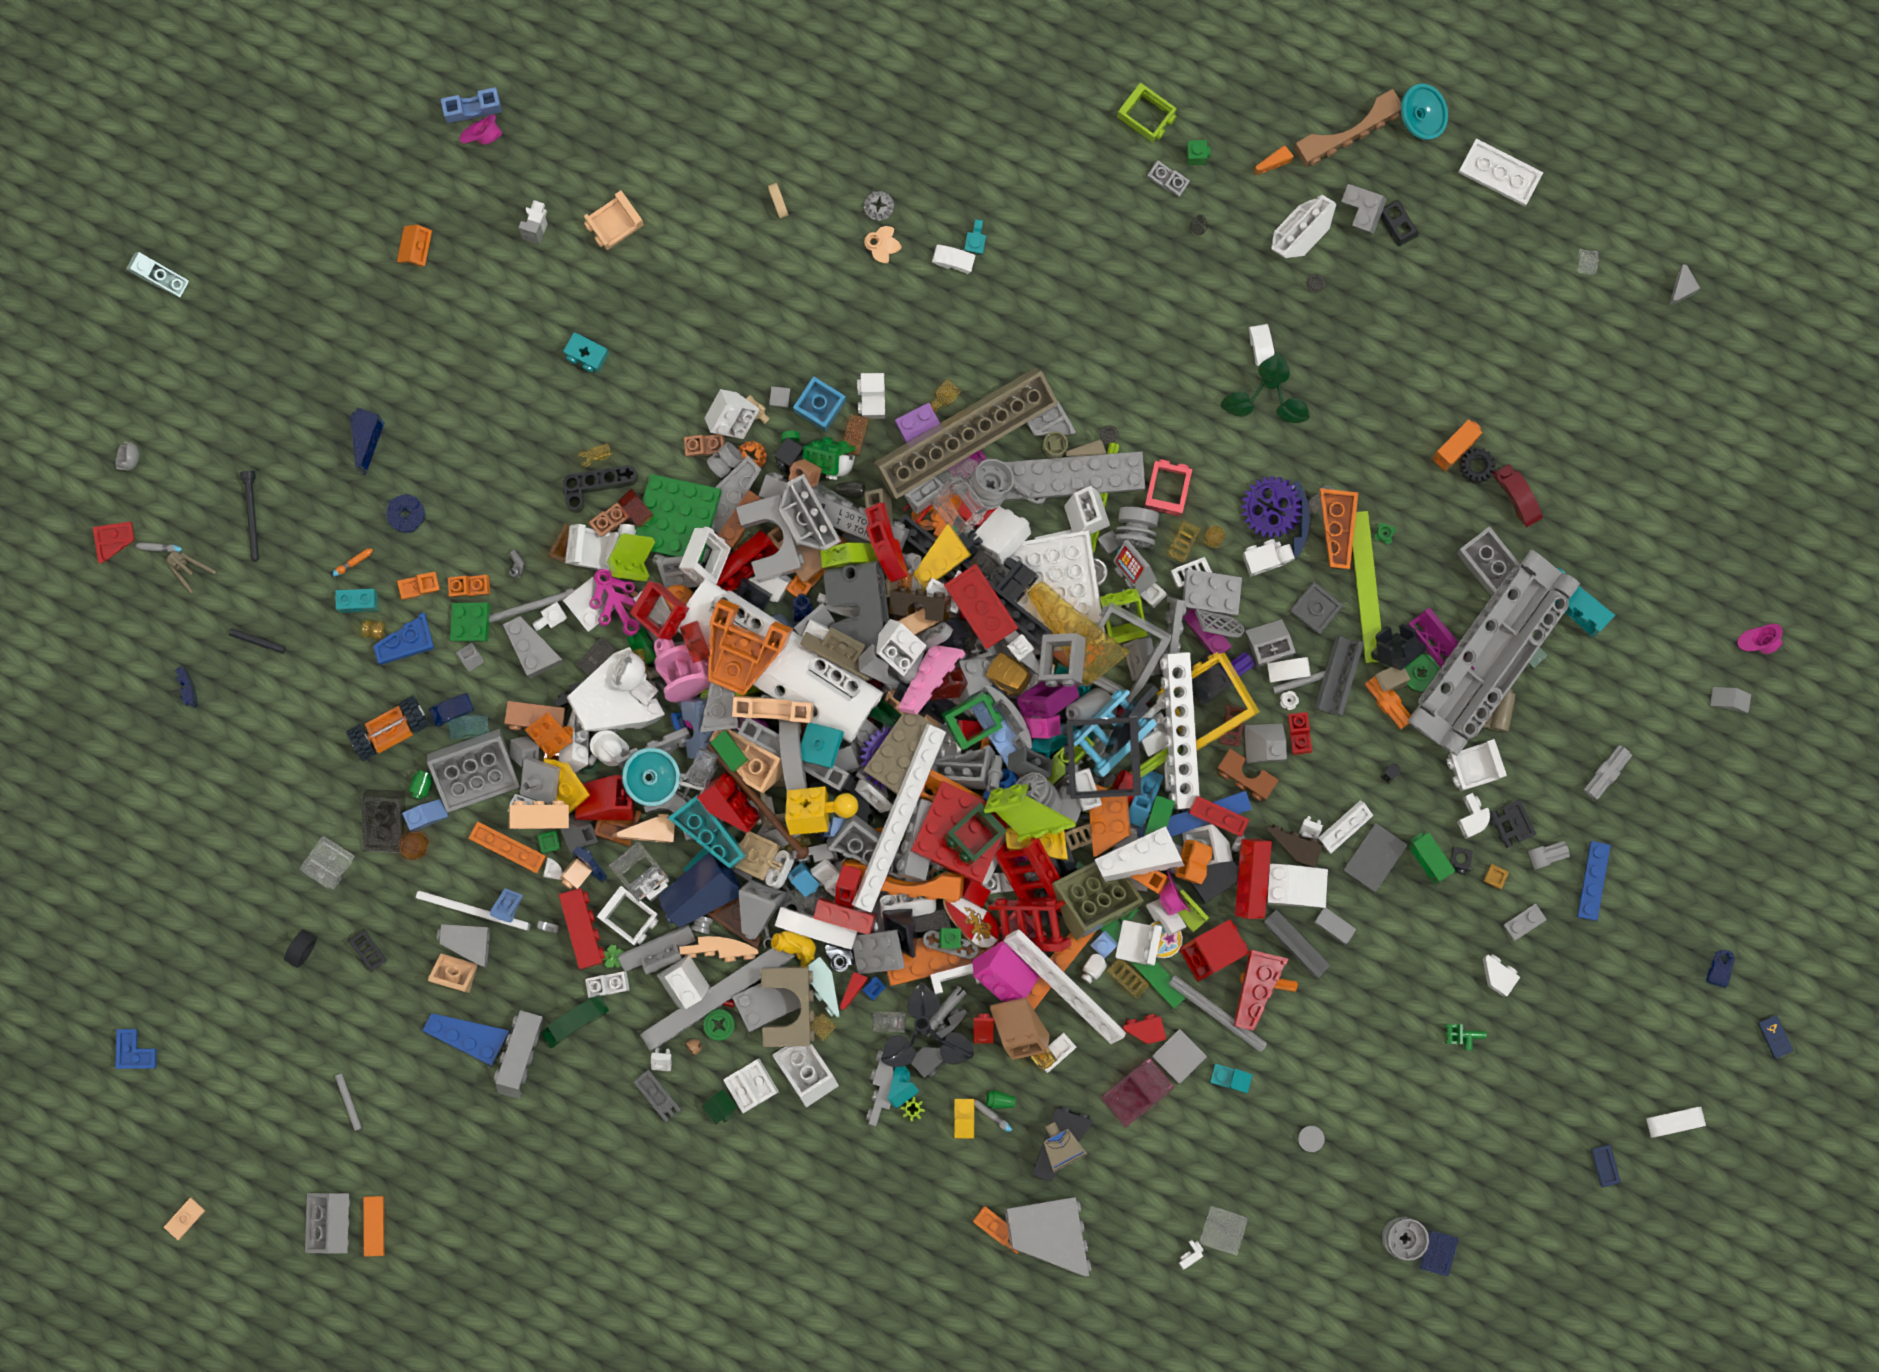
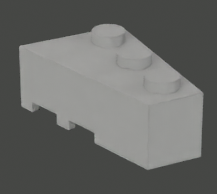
M521 616L503 624L529 679L564 663Z
M995 657L963 660L955 665L951 674L960 703L980 693L986 685L995 687L992 681L986 677L988 668Z

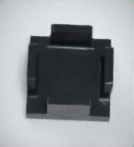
M1401 624L1399 626L1400 634L1395 633L1392 636L1391 627L1386 626L1376 634L1377 648L1371 652L1372 659L1401 671L1426 651V646L1418 641L1416 629Z

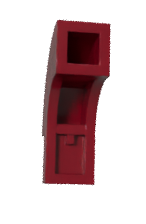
M1508 464L1493 473L1495 480L1509 496L1515 508L1516 516L1526 528L1543 519L1537 500L1519 471L1516 472Z

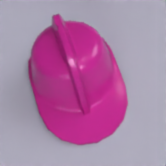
M491 114L468 126L460 135V142L469 143L476 140L483 145H487L495 141L502 135L501 130L495 123L496 116Z
M1768 624L1763 627L1750 629L1741 634L1737 643L1739 648L1744 651L1758 650L1763 654H1770L1783 645L1781 639L1783 630L1778 624Z
M1167 871L1170 882L1160 893L1162 906L1169 915H1174L1185 909L1190 912L1187 904L1180 896L1170 872Z

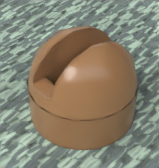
M691 1039L685 1043L693 1056L702 1049V1044L698 1039Z

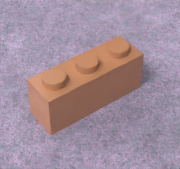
M508 701L504 724L509 726L510 730L520 731L521 728L526 729L546 712H549L557 723L564 728L567 710L560 707Z

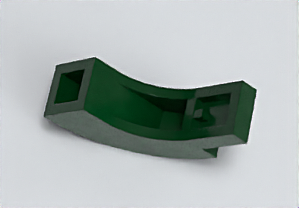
M597 995L553 1021L541 1034L549 1047L553 1048L579 1029L601 1018L609 1012V1009L601 996Z

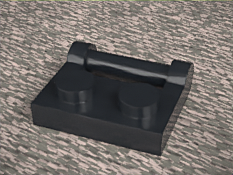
M742 578L736 594L742 598L746 590L749 589L752 592L747 601L764 612L773 594L752 581ZM739 609V612L745 615L744 610ZM755 618L756 624L759 622L757 618Z

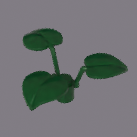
M1276 352L1259 365L1258 373L1263 380L1252 398L1249 399V395L1246 392H1234L1221 401V407L1229 413L1240 417L1247 416L1254 409L1251 402L1256 399L1263 386L1266 385L1269 389L1277 388L1281 406L1277 408L1276 413L1282 420L1289 423H1301L1310 418L1308 407L1302 400L1290 398L1285 402L1283 401L1281 383L1289 379L1290 370L1279 352Z

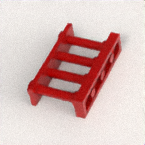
M1032 837L1023 848L1008 850L1006 842H1002L995 853V858L1018 899L1046 900L1056 898L1052 884L1061 878L1040 839ZM1027 856L1031 864L1018 866L1015 857ZM1036 872L1040 880L1027 882L1023 873ZM1045 888L1048 896L1036 898L1032 889ZM1025 910L1028 916L1032 915L1031 910Z
M1056 898L1046 900L995 899V902L989 905L988 909L999 910L1003 933L1001 939L995 942V946L1004 941L1006 936L1010 934L1006 910H1015L1018 929L1041 951H1064L1072 945L1071 938H1063L1059 931L1056 910L1065 904L1064 901H1056ZM1023 910L1032 911L1036 937H1029L1027 935ZM1039 910L1048 911L1052 937L1043 935Z

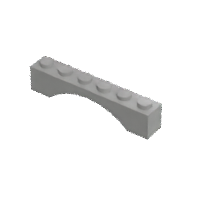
M746 718L738 734L781 758L779 734L750 718ZM802 761L805 772L839 791H842L850 776L849 773L835 765L833 769Z

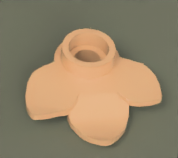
M880 227L877 232L869 233L865 237L864 243L866 248L872 251L874 259L881 263H888L889 254H894L902 248L900 243L892 237L894 233L893 227ZM873 239L876 240V241H877V244H876V245H872V244L870 243L871 240H873Z

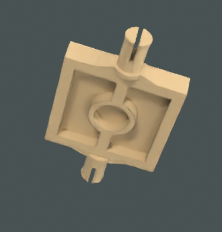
M753 832L746 833L739 845L748 857L735 868L760 880H764L770 867L778 871L781 870L782 863L774 860L780 845Z

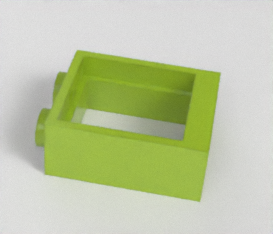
M1140 83L1118 111L1117 118L1154 143L1156 139L1160 140L1165 134V127L1168 124L1172 125L1175 121L1177 108ZM1142 96L1167 114L1154 133L1128 116Z
M844 543L832 546L824 551L820 550L822 568H835L878 561L871 543Z
M1137 588L1126 589L1123 592L1110 593L1099 597L1101 608L1104 605L1108 607L1110 602L1118 606L1134 602L1137 616L1145 620ZM1108 618L1105 624L1106 635L1110 645L1147 636L1146 630L1133 623L1111 628L1110 619Z

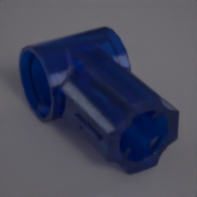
M798 594L793 599L794 622L802 621L813 611V604L810 603V598L806 597L805 594Z

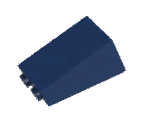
M709 852L658 896L661 901L660 906L666 912V919L671 924L675 923L677 926L682 927L738 898L742 887L734 871Z

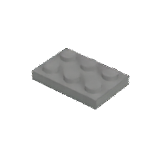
M1187 569L1185 570L1182 600L1185 601L1184 604H1186L1187 609H1199L1237 616L1239 614L1242 577Z
M897 930L873 932L869 935H856L853 952L858 974L905 968Z

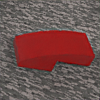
M1308 713L1288 714L1292 754L1312 753Z

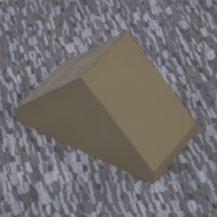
M1390 667L1375 675L1383 692L1403 688L1411 680L1405 668L1400 671Z

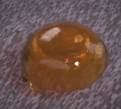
M409 831L403 834L399 841L400 854L409 860L420 859L427 853L429 839L426 834L420 831Z

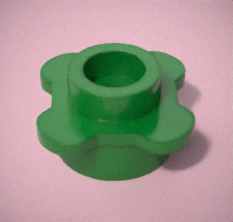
M1379 523L1374 539L1376 541H1384L1386 544L1392 543V536L1396 529L1393 526L1390 527L1384 523Z

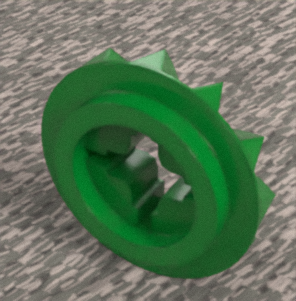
M717 1009L711 1011L705 1017L703 1027L708 1037L720 1041L731 1036L735 1024L730 1013ZM725 1018L724 1023L722 1025L726 1030L724 1031L723 1029L715 1030V1032H713L716 1027L713 1019L715 1021L717 1020L718 1022H720Z

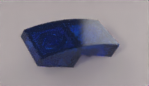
M180 666L175 670L178 674L176 676L177 680L184 686L180 689L182 693L180 698L186 706L190 705L195 708L198 706L195 686L187 670Z
M468 693L448 699L429 709L435 726L438 727L454 718L460 719L474 711Z

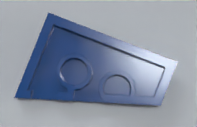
M424 612L418 615L419 617L411 623L408 622L403 625L404 627L396 633L390 634L374 645L379 665L435 649Z

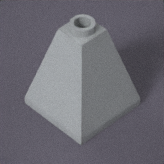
M750 880L740 889L741 929L746 938L754 940L762 933L786 897L787 892L774 889L754 880Z

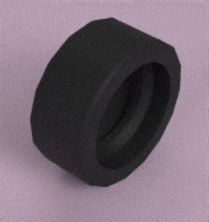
M302 929L289 945L284 961L299 968L312 952L317 937Z

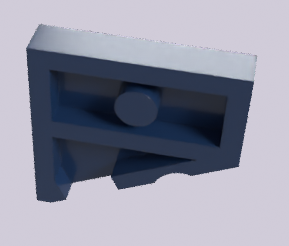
M577 846L573 851V860L578 858L585 866L592 870L590 874L603 883L607 875L594 860L592 853L585 847L581 849Z

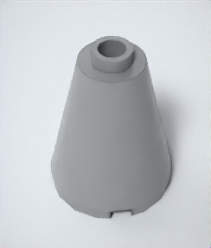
M1103 688L1090 690L1067 706V719L1093 718L1112 699L1109 694L1111 692ZM1115 707L1111 711L1115 716L1117 713V707Z

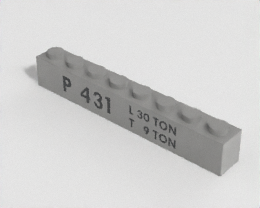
M778 472L766 474L759 496L763 498L778 494L782 496L786 483L790 480L783 478L784 475ZM812 487L833 527L870 541L866 526L869 525L865 512L866 508L859 507L858 509L853 507V503L842 500L841 502L835 499L836 496L829 493H819L817 488ZM894 521V523L890 522L894 539L899 540L902 550L909 529L905 528L903 523Z

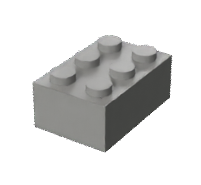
M1490 526L1456 553L1491 597L1509 572L1515 566L1520 565Z

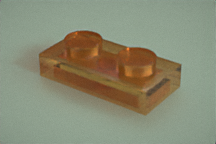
M850 414L843 441L856 446V449L849 452V454L860 456L869 418Z

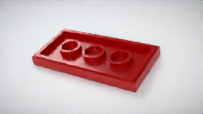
M977 564L944 585L986 650L1019 629Z

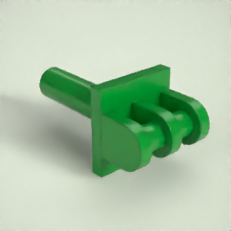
M1445 1024V1027H1447V1033H1445L1447 1041H1445V1044H1463V1038H1465V1050H1473V1039H1486L1487 1036L1486 1031H1463V1024Z

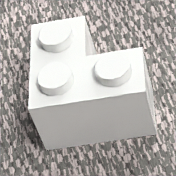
M861 373V379H857L858 395H862V402H858V414H862V419H885L884 373Z

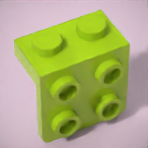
M626 533L621 534L606 561L612 576L635 581H647L649 574L644 562L655 544L654 538Z

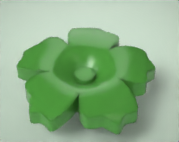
M610 945L607 948L608 952L604 951L606 956L603 959L606 961L604 965L607 968H613L615 964L619 968L622 965L618 955L624 953V951L621 949L617 950L616 945Z

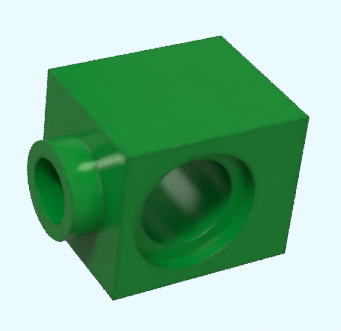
M941 928L939 930V950H959L961 948V928Z

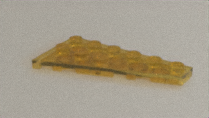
M1040 581L1027 592L1046 625L1052 631V634L1077 633L1086 638L1082 682L1085 686H1090L1130 653L1129 650L1119 645L1118 641L1108 636L1102 628L1086 615L1076 610L1075 606L1065 601L1059 593L1045 582ZM1071 646L1061 647L1070 661Z

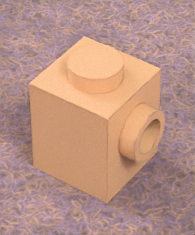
M577 858L569 864L559 878L563 880L561 883L566 888L574 890L579 888L592 870Z

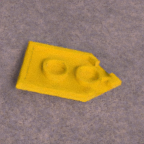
M544 758L545 763L560 767L556 801H564V805H569V813H571L590 795L568 763Z

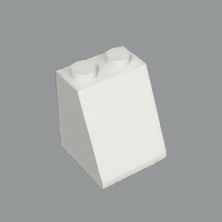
M690 955L657 974L660 982L678 1008L687 1009L701 1001L710 988Z

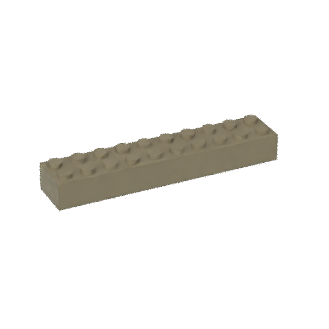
M1033 368L873 462L889 494L898 499L1054 407L1058 402L1043 372Z

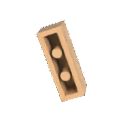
M513 801V805H509V829L569 828V805H564V801H552V805H544V801H533V805H525V801Z

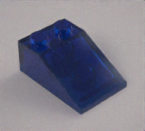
M357 407L356 412H353L350 417L355 466L362 475L366 476L385 422L379 414Z

